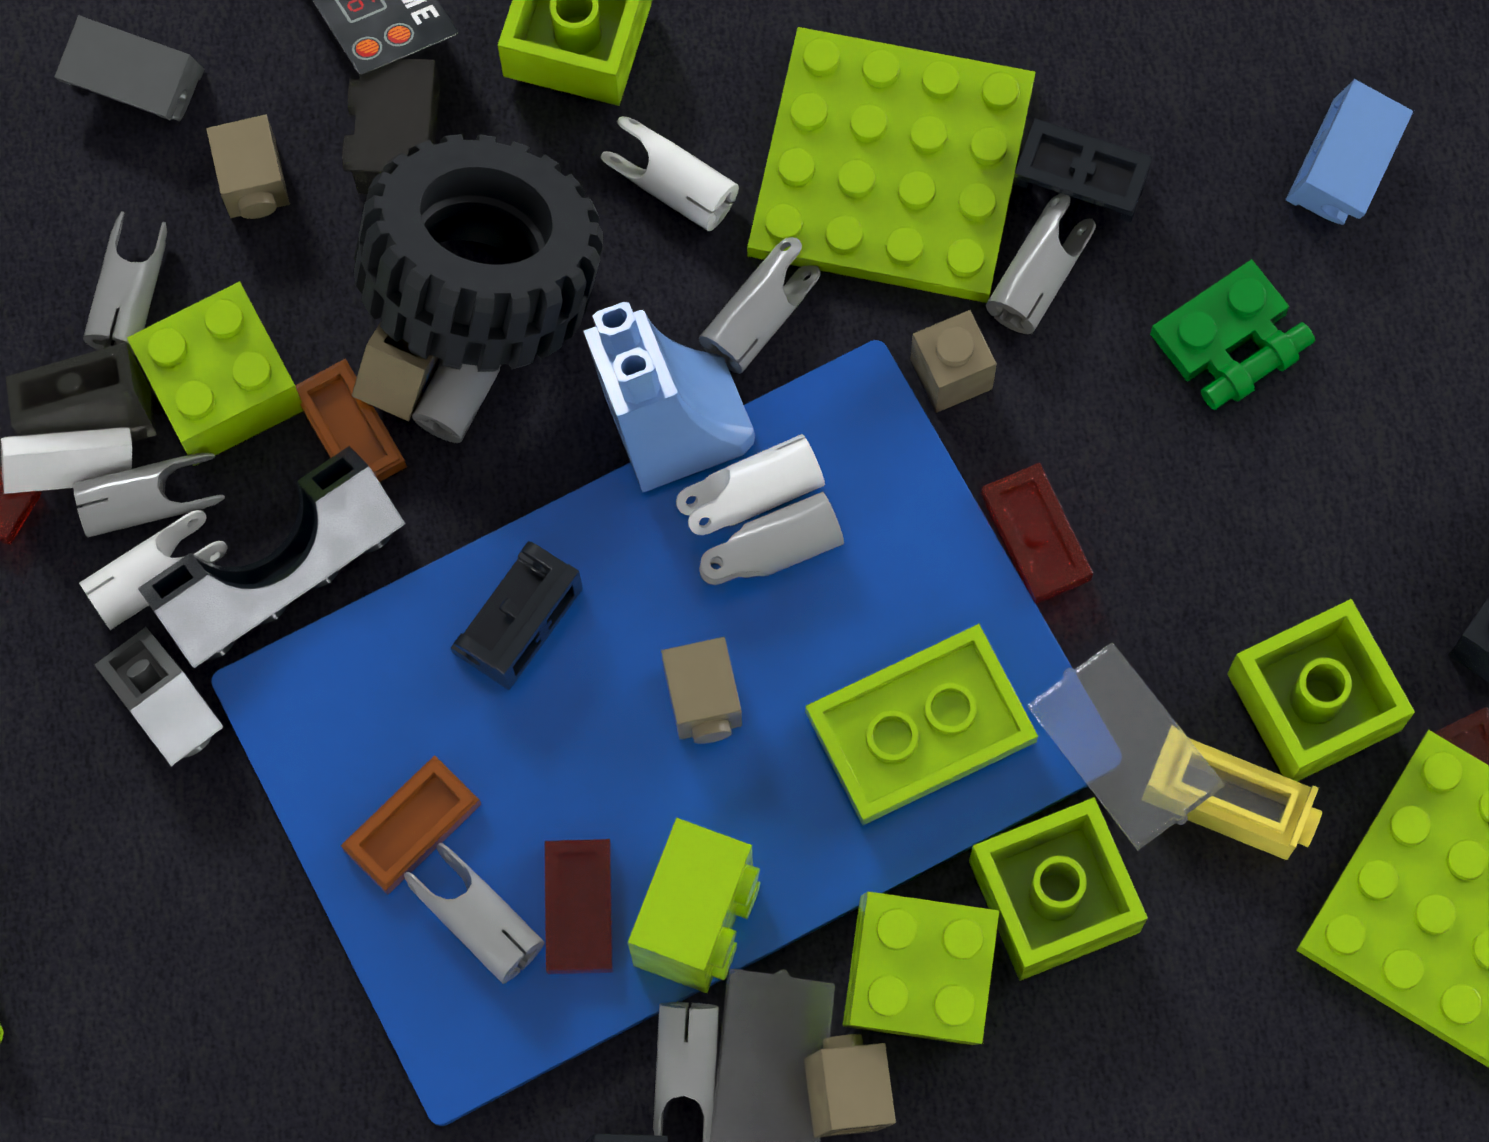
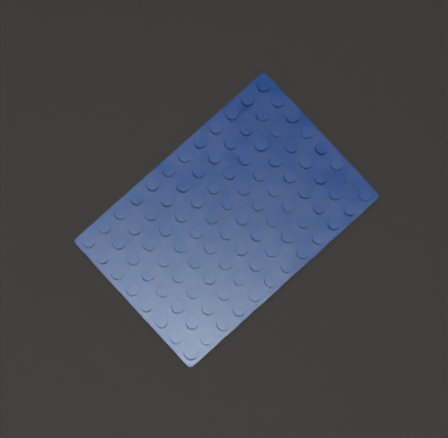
M879 340L870 341L745 404V410L754 429L755 440L754 444L743 456L643 493L630 462L214 673L212 686L429 1119L435 1125L446 1126L659 1013V1004L681 1002L700 992L694 988L633 966L628 946V940L676 817L752 845L753 866L760 868L757 881L761 882L752 911L748 919L736 916L732 927L733 930L737 931L734 940L737 943V948L727 973V978L859 908L860 896L869 891L886 894L971 849L973 845L1000 834L1120 769L1123 755L893 356L883 342ZM801 434L805 436L822 471L825 481L824 486L733 526H725L710 534L697 535L691 531L688 526L689 515L681 513L676 505L677 496L683 489L704 480L709 475L789 439ZM820 492H824L827 496L843 534V545L769 576L737 577L718 585L708 584L700 576L699 567L703 554L707 550L729 541L731 536L739 531L745 523ZM690 496V497H688L687 500H686V503H687V504H692V503H694L695 500H696V497H695V496ZM702 518L699 521V525H706L709 522V518ZM530 541L567 565L570 564L579 570L583 589L517 681L508 690L452 653L451 646L460 633L465 632L517 561V556L522 548ZM718 564L711 565L714 569L721 568ZM980 624L1038 735L1037 742L862 826L805 713V706ZM725 637L742 711V726L732 728V735L728 738L712 743L697 744L694 743L693 737L679 740L663 668L661 650ZM434 755L480 799L482 804L442 843L453 850L544 941L542 949L530 964L521 970L517 976L504 984L438 919L410 889L405 879L387 895L341 847L364 822ZM437 848L411 872L436 896L445 899H455L467 892L463 879L442 858ZM713 977L710 986L721 981V979Z

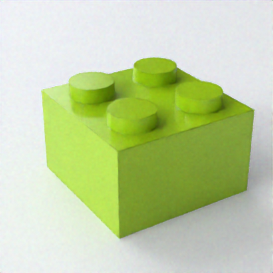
M512 0L498 42L503 77L620 106L653 0Z
M240 281L127 337L187 455L198 453L217 455L303 412L300 405L302 401L296 386Z
M1352 599L1236 654L1227 673L1281 774L1297 782L1402 731L1415 713Z
M1095 797L975 844L972 847L969 859L970 866L988 908L999 910L997 929L1019 981L1141 932L1148 919Z
M676 817L628 940L633 966L704 993L708 992L713 977L725 980L737 948V943L734 942L737 931L732 929L736 916L748 919L761 882L757 881L760 868L753 866L752 845Z
M869 891L861 895L843 1027L967 1045L982 1044L999 910Z

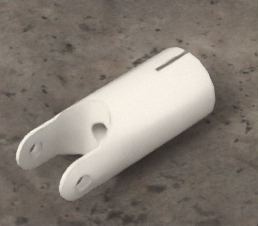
M619 117L617 120L619 126L638 138L647 150L649 156L647 169L637 167L622 156L608 151L601 154L603 162L705 230L712 231L716 228L732 207V202L735 201L738 194V184L640 122L629 117Z
M801 434L709 475L704 480L686 487L678 494L676 505L681 513L689 515L688 526L691 531L697 535H706L725 526H733L816 490L824 486L825 481L809 442ZM690 496H695V497H696V500H695L694 503H692V504H687V503H686V500H687L688 497H690ZM702 518H709V522L706 525H699V521Z
M196 510L186 514L79 582L110 630L149 606L138 588L184 558H171L170 556L182 539L198 530L205 523L207 518L205 512ZM216 541L194 553V555L213 564L224 556L228 548L225 542Z

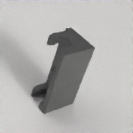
M78 15L54 77L60 82L72 84L156 114L169 121L171 119L181 121L191 101L198 80H201L205 69L190 54Z

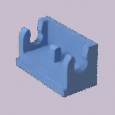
M1354 79L1334 98L1286 201L1295 206L1299 204L1313 213L1341 225H1344L1348 215L1360 219L1365 215L1413 111Z

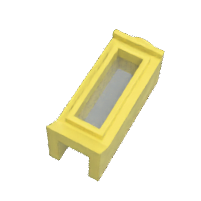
M1172 727L1157 767L1142 800L1144 803L1285 860H1288L1297 843L1309 847L1322 815L1321 810L1312 807L1319 789L1318 787L1306 786L1188 738L1174 727Z

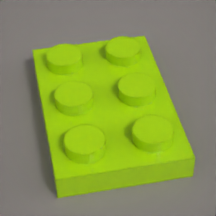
M980 624L805 706V713L862 826L1036 743L1038 739L1030 719Z

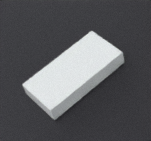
M122 427L1 438L4 494L73 488V483L132 469L130 428Z

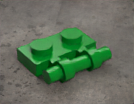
M1252 259L1154 324L1150 333L1187 382L1204 370H1209L1216 380L1201 389V395L1212 410H1216L1230 399L1236 402L1240 401L1254 391L1255 382L1276 368L1283 372L1299 361L1298 353L1315 342L1312 331L1303 322H1300L1286 333L1277 330L1274 323L1286 316L1289 305ZM1252 339L1260 348L1258 352L1240 364L1229 356V353Z

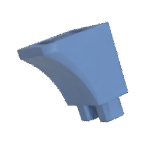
M629 302L616 304L597 311L593 315L596 326L584 330V334L605 399L642 493L743 456L751 448L755 440L754 429L723 357L714 353L694 350L669 339L651 323L643 310L633 312Z

